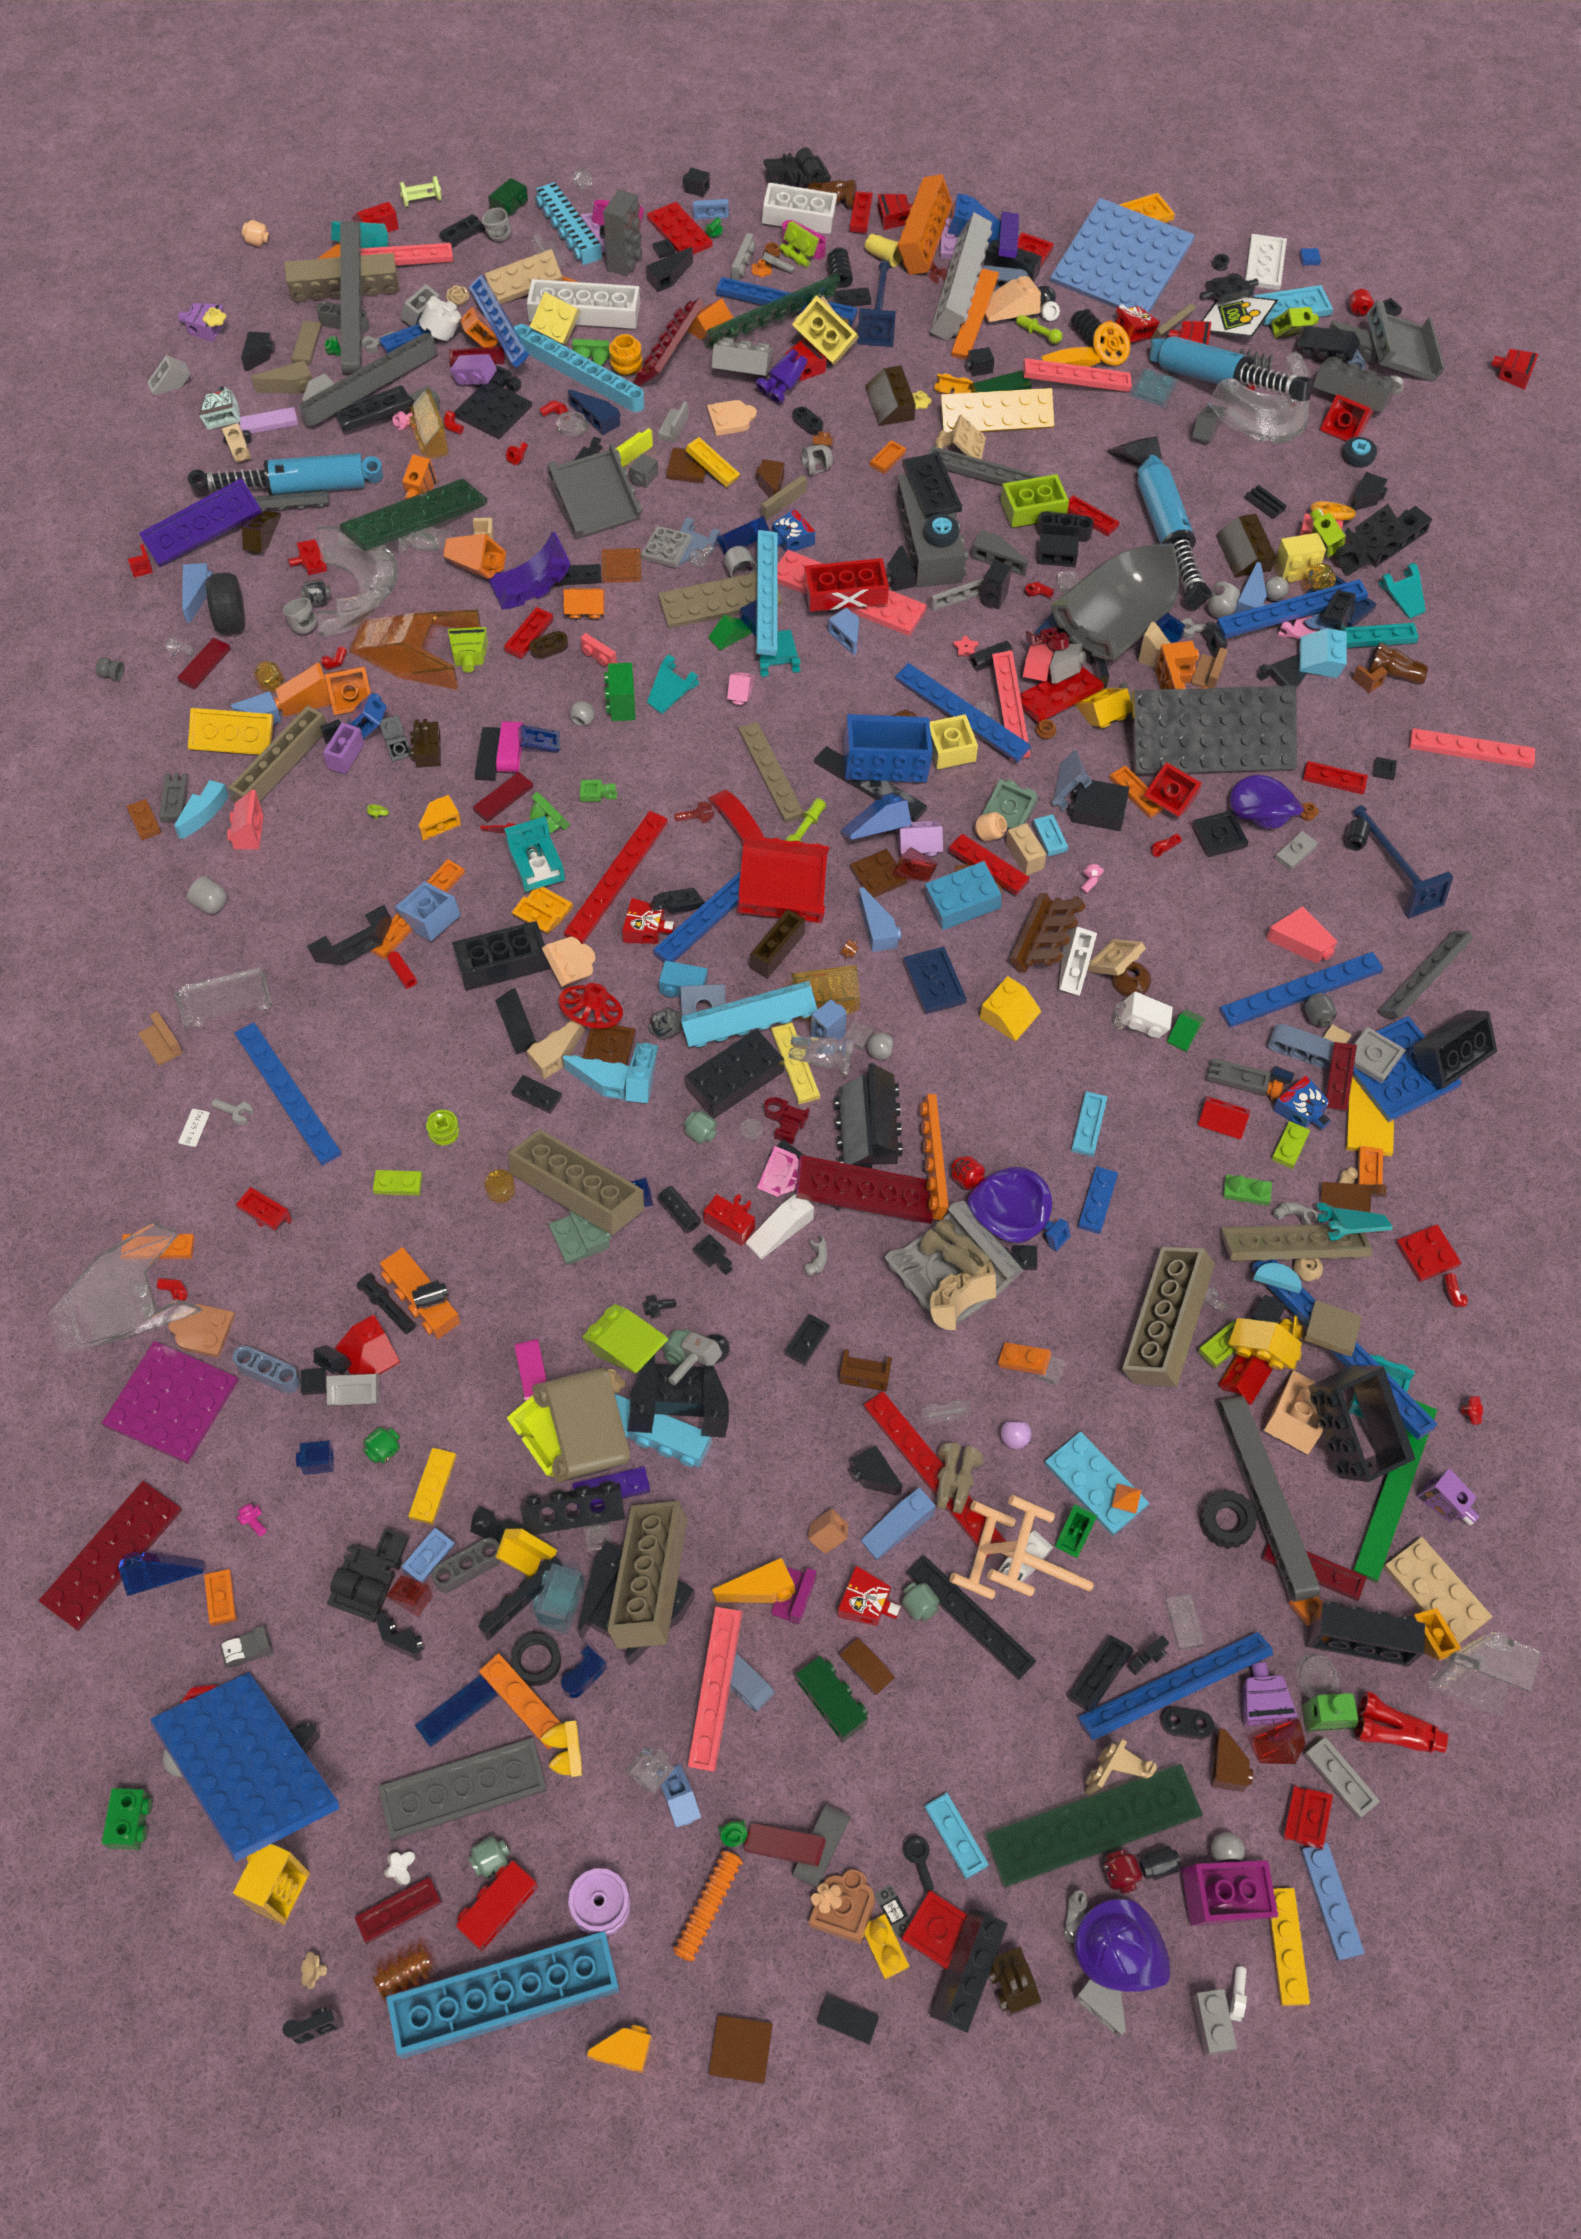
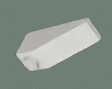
M1075 927L1068 929L1067 933L1071 940L1067 945L1063 946L1059 990L1080 996L1097 933Z
M796 1194L780 1205L746 1241V1245L760 1260L814 1219V1206L808 1200L798 1199Z

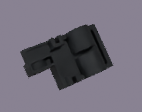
M807 147L798 150L795 157L791 153H788V156L786 153H783L782 158L764 159L763 161L766 167V180L768 183L781 184L785 180L788 186L795 187L796 182L799 185H807L813 182L827 183L831 180V175L820 157L814 156ZM778 175L775 180H771L774 176Z
M1387 504L1357 525L1355 533L1350 528H1347L1344 532L1351 545L1346 544L1339 547L1335 552V556L1346 575L1349 576L1366 563L1371 565L1370 559L1378 560L1376 556L1379 554L1389 555L1395 552L1400 546L1399 540L1407 534L1392 508Z
M384 1528L375 1552L351 1544V1547L348 1546L347 1550L353 1554L351 1557L344 1555L345 1561L342 1568L340 1567L334 1574L330 1585L331 1595L327 1605L376 1623L375 1615L380 1613L395 1576L389 1570L391 1567L397 1570L400 1569L402 1554L409 1537Z

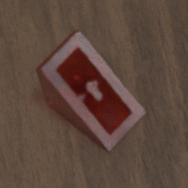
M910 847L901 856L893 871V875L929 881L938 864L936 861Z
M400 1576L386 1597L414 1616L419 1617L433 1595L426 1583Z
M1298 1718L1252 1738L1256 1757L1260 1764H1296L1306 1744Z

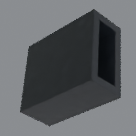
M1092 780V783L1085 788L1083 783L1080 782L1079 786L1074 787L1072 798H1076V802L1071 801L1069 814H1073L1071 822L1121 832L1130 787Z

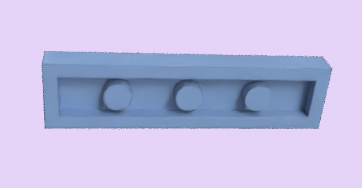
M1328 1843L1324 1844V1850L1315 1847L1302 1849L1301 1854L1336 1961L1365 1954Z

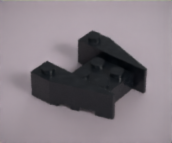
M654 1354L642 1367L631 1390L627 1411V1432L652 1433L655 1414L701 1417V1436L725 1438L729 1422V1399L714 1365L706 1366L701 1363L700 1367L692 1366L676 1385H672L668 1378L680 1365L655 1364Z
M608 1541L605 1542L592 1565L578 1624V1633L582 1639L590 1627L612 1639L608 1631V1624L623 1550ZM679 1580L677 1581L670 1629L683 1619L695 1599L694 1589ZM650 1646L629 1648L625 1655L627 1664L631 1665Z

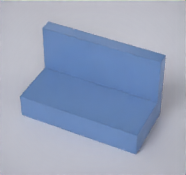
M728 199L693 201L694 220L715 219L716 217L729 218Z
M434 1528L402 1565L403 1574L406 1577L410 1575L422 1585L433 1569L440 1564L455 1546V1543L437 1528Z

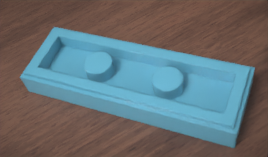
M1085 1092L1071 1152L1094 1157L1108 1096Z
M948 1793L924 1806L965 1880L989 1866Z

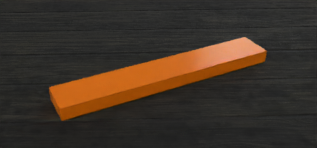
M982 268L979 280L975 286V293L970 300L972 302L971 307L966 312L968 318L960 327L951 352L952 357L966 359L968 358V350H973L999 278V272Z
M447 859L429 878L427 883L447 893L463 876L465 869ZM397 913L392 918V923L382 945L372 949L370 952L385 960L388 954L394 951L413 929Z

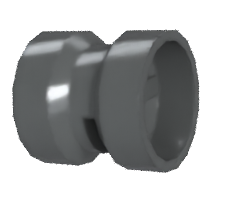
M101 657L98 660L96 673L99 677H110L111 680L120 681L124 675L125 667L122 661H111L106 657Z

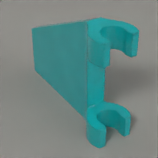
M1414 562L1407 565L1408 570L1404 571V575L1407 578L1394 583L1392 576L1387 573L1382 576L1383 580L1378 583L1383 590L1390 594L1408 619L1426 612L1418 566Z
M791 629L777 631L776 656L761 655L759 660L761 677L769 676L768 668L771 665L791 663L792 673L801 672L799 666L801 662L797 654Z
M670 654L664 658L660 665L647 700V704L661 715L687 691L695 688L700 683L696 680L699 676L693 671L688 674L685 680L675 674L672 670L677 665L673 663L675 658Z
M1323 1202L1316 1204L1319 1211H1324L1322 1214H1317L1319 1222H1326L1330 1218L1333 1219V1221L1328 1222V1225L1331 1229H1336V1231L1327 1233L1329 1239L1333 1241L1351 1233L1387 1231L1393 1228L1384 1214L1335 1208Z

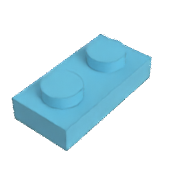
M1053 814L1033 819V826L1047 857L1067 852L1068 845Z

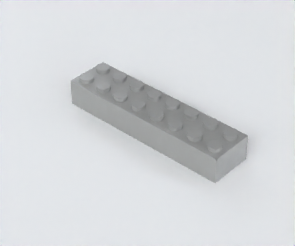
M973 212L957 238L930 329L931 333L946 341H950L952 336L958 334L960 324H964L968 318L966 312L971 307L972 302L970 300L975 293L973 288L979 280L977 276L982 269L980 264L985 258L986 254L984 252L989 244L987 241L992 234L990 230L992 222Z

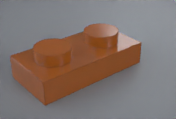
M820 431L818 435L813 436L812 444L831 446L834 445L835 437L831 436L830 432Z
M146 799L126 806L141 841L161 834Z

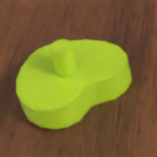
M370 804L367 806L366 812L374 815L375 819H378V815H388L389 810L380 805Z

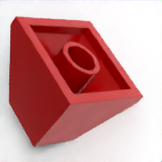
M1337 394L1320 430L1344 441L1352 437H1359L1366 428L1373 410Z
M374 1314L353 1325L335 1347L336 1351L344 1354L352 1363L347 1369L350 1375L381 1374L400 1363Z

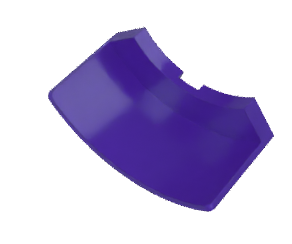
M551 532L547 542L535 556L516 568L495 573L488 581L501 608H515L525 605V601L535 597L539 599L550 592L549 588L556 581L560 582L571 563L556 533Z

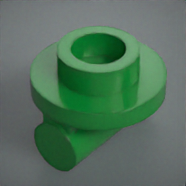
M716 217L711 224L706 226L705 232L708 236L718 237L723 233V227L720 225L722 221L719 217Z
M331 336L325 341L326 353L330 355L334 353L336 356H341L338 338Z
M744 1820L729 1822L724 1826L718 1827L720 1838L726 1846H739L747 1838Z

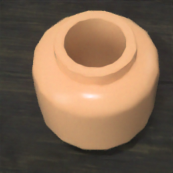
M250 220L248 223H244L242 229V236L246 243L256 247H261L263 243L267 244L270 233L267 232L265 224Z
M997 812L979 816L975 825V833L983 841L1000 839L1004 836L1007 829L1006 819Z

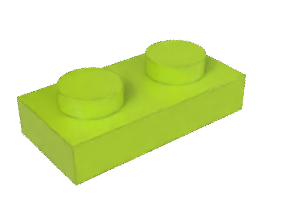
M1289 1121L1272 1161L1293 1169L1310 1130Z
M376 1170L373 1192L374 1194L420 1196L422 1171Z
M1234 1320L1198 1351L1214 1369L1236 1352V1349L1228 1344L1236 1323Z

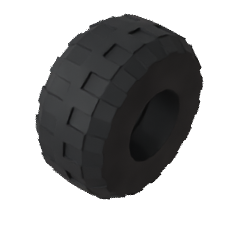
M230 572L211 574L206 579V593L212 625L215 631L221 634L239 633L245 628V613L236 575Z

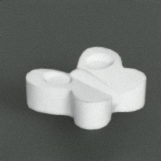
M390 1853L388 1855L389 1866L384 1872L385 1876L388 1878L393 1877L400 1885L408 1884L410 1882V1875L407 1867L414 1861V1853Z

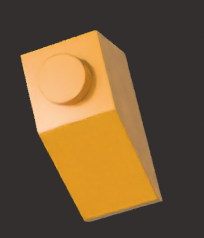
M449 795L429 802L419 823V830L423 841L461 825L459 812Z
M1438 1608L1414 1615L1413 1618H1416L1418 1622L1425 1623L1424 1654L1438 1661L1462 1654V1648Z
M631 2025V2029L623 2028L589 2049L587 2056L595 2061L643 2074L652 2037L647 2034L648 2029Z

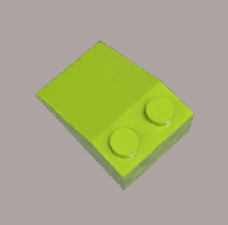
M616 1304L609 1307L604 1312V1315L596 1323L592 1324L582 1336L596 1357L635 1374L668 1341L664 1334L630 1310Z

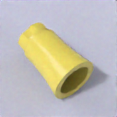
M869 235L865 242V248L872 255L888 261L892 267H896L903 260L901 253L898 251V241H893L880 235Z

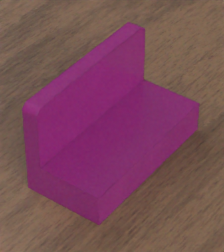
M788 1568L787 1570L794 1583L796 1593L792 1594V1597L787 1601L775 1602L771 1614L800 1625L816 1581L817 1571L807 1568L806 1573Z

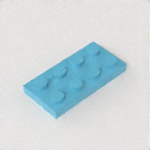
M1321 285L1254 295V297L1278 299V302L1264 320V325L1271 324L1274 318L1289 308L1311 307L1313 314L1316 313L1318 317L1332 315L1333 307Z
M1081 1431L1044 1463L1087 1510L1098 1515L1096 1520L1112 1537L1149 1505V1502L1140 1495L1136 1514L1112 1507L1117 1483L1135 1487Z

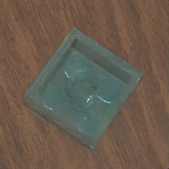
M552 1563L550 1571L546 1570L542 1579L544 1588L541 1595L537 1594L533 1603V1610H535V1617L540 1627L568 1635L585 1589L582 1572Z

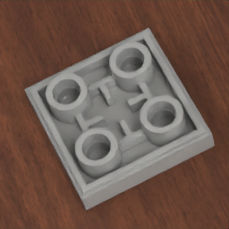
M657 526L641 553V557L647 561L677 568L692 541V535Z

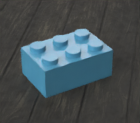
M984 861L925 883L926 899L942 930L1001 908L1002 894Z

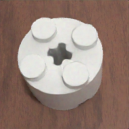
M431 296L420 317L419 324L424 330L426 328L429 329L433 337L447 341L450 337L451 339L453 338L460 323L461 315L456 310L457 306L450 301L446 303L437 297Z

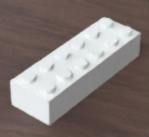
M532 279L527 300L528 319L530 322H532L542 296L546 292L581 310L575 325L636 329L640 309L639 286Z

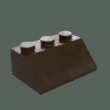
M902 365L883 368L865 385L878 426L914 421L916 403Z
M1257 514L1238 516L1216 533V538L1234 578L1251 575L1257 562L1261 563L1263 573L1271 572L1276 555Z

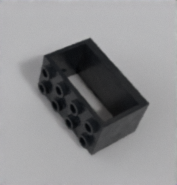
M1353 1365L1308 1386L1311 1402L1316 1408L1318 1422L1323 1429L1327 1440L1326 1446L1331 1452L1334 1469L1339 1478L1370 1482L1416 1460L1384 1366ZM1352 1386L1354 1387L1377 1454L1365 1460L1342 1393L1343 1390Z

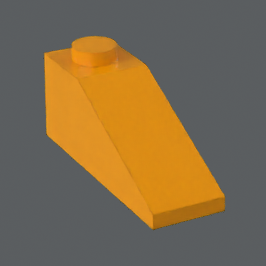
M782 1558L712 1589L716 1602L728 1603L784 1602L790 1599L792 1594L796 1593L794 1583Z

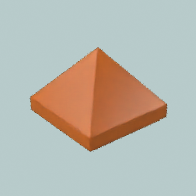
M1117 1483L1112 1507L1136 1514L1142 1490Z

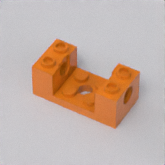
M1193 641L1161 644L1155 668L1161 689H1186L1185 683L1191 682L1192 676L1196 671V661L1199 660V651L1197 648L1195 649Z

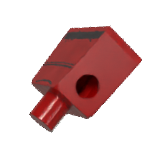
M878 194L877 209L883 230L906 225L910 209L913 206V203L909 204L907 195Z
M1183 321L1181 330L1170 329L1168 338L1175 336L1208 345L1212 322Z
M803 339L785 353L786 355L794 349L798 352L796 360L800 356L807 358V364L798 379L799 381L826 372V357L806 339Z
M1509 349L1506 358L1495 355L1491 366L1501 369L1498 379L1525 390L1539 354Z

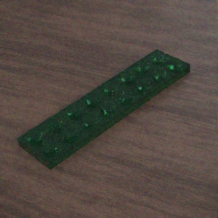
M838 273L707 329L703 343L707 348L710 346L713 348L714 344L722 340L723 337L735 340L742 333L749 334L758 326L765 327L774 319L781 320L790 312H799L803 306L809 305L816 296L819 298L824 296L825 299H829L834 296L841 279Z
M462 478L340 523V531L365 552L487 505V498Z
M1180 1764L1157 1772L1149 1778H1141L992 1831L985 1834L984 1837L1005 1889L1201 1818L1203 1813L1184 1768Z

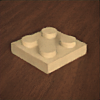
M1113 939L1089 962L1087 969L1093 973L1120 975L1133 961L1139 958V955L1146 948L1143 942Z

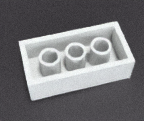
M768 183L763 205L762 223L782 226L784 221L794 220L815 232L831 234L837 194Z

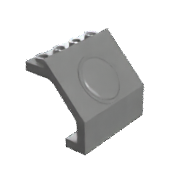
M965 1201L955 1202L948 1208L950 1212L942 1220L947 1219L954 1223L957 1234L971 1238L972 1242L990 1258L989 1262L992 1261L996 1276L997 1297L1024 1270L995 1236L979 1223ZM923 1234L905 1248L890 1251L884 1258L889 1262V1267L904 1280V1285L919 1298V1303L931 1313L930 1299L933 1291L936 1292L940 1287L939 1283L950 1274L956 1276L963 1271L951 1262L946 1261L939 1250L930 1256L923 1254L920 1250L922 1239L925 1236ZM993 1299L983 1300L966 1308L957 1318L956 1326Z

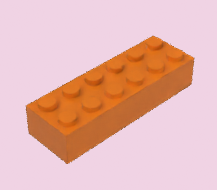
M943 174L923 177L900 241L898 242V251L903 257V264L907 268L909 275L929 272L946 225V219H948L953 202Z

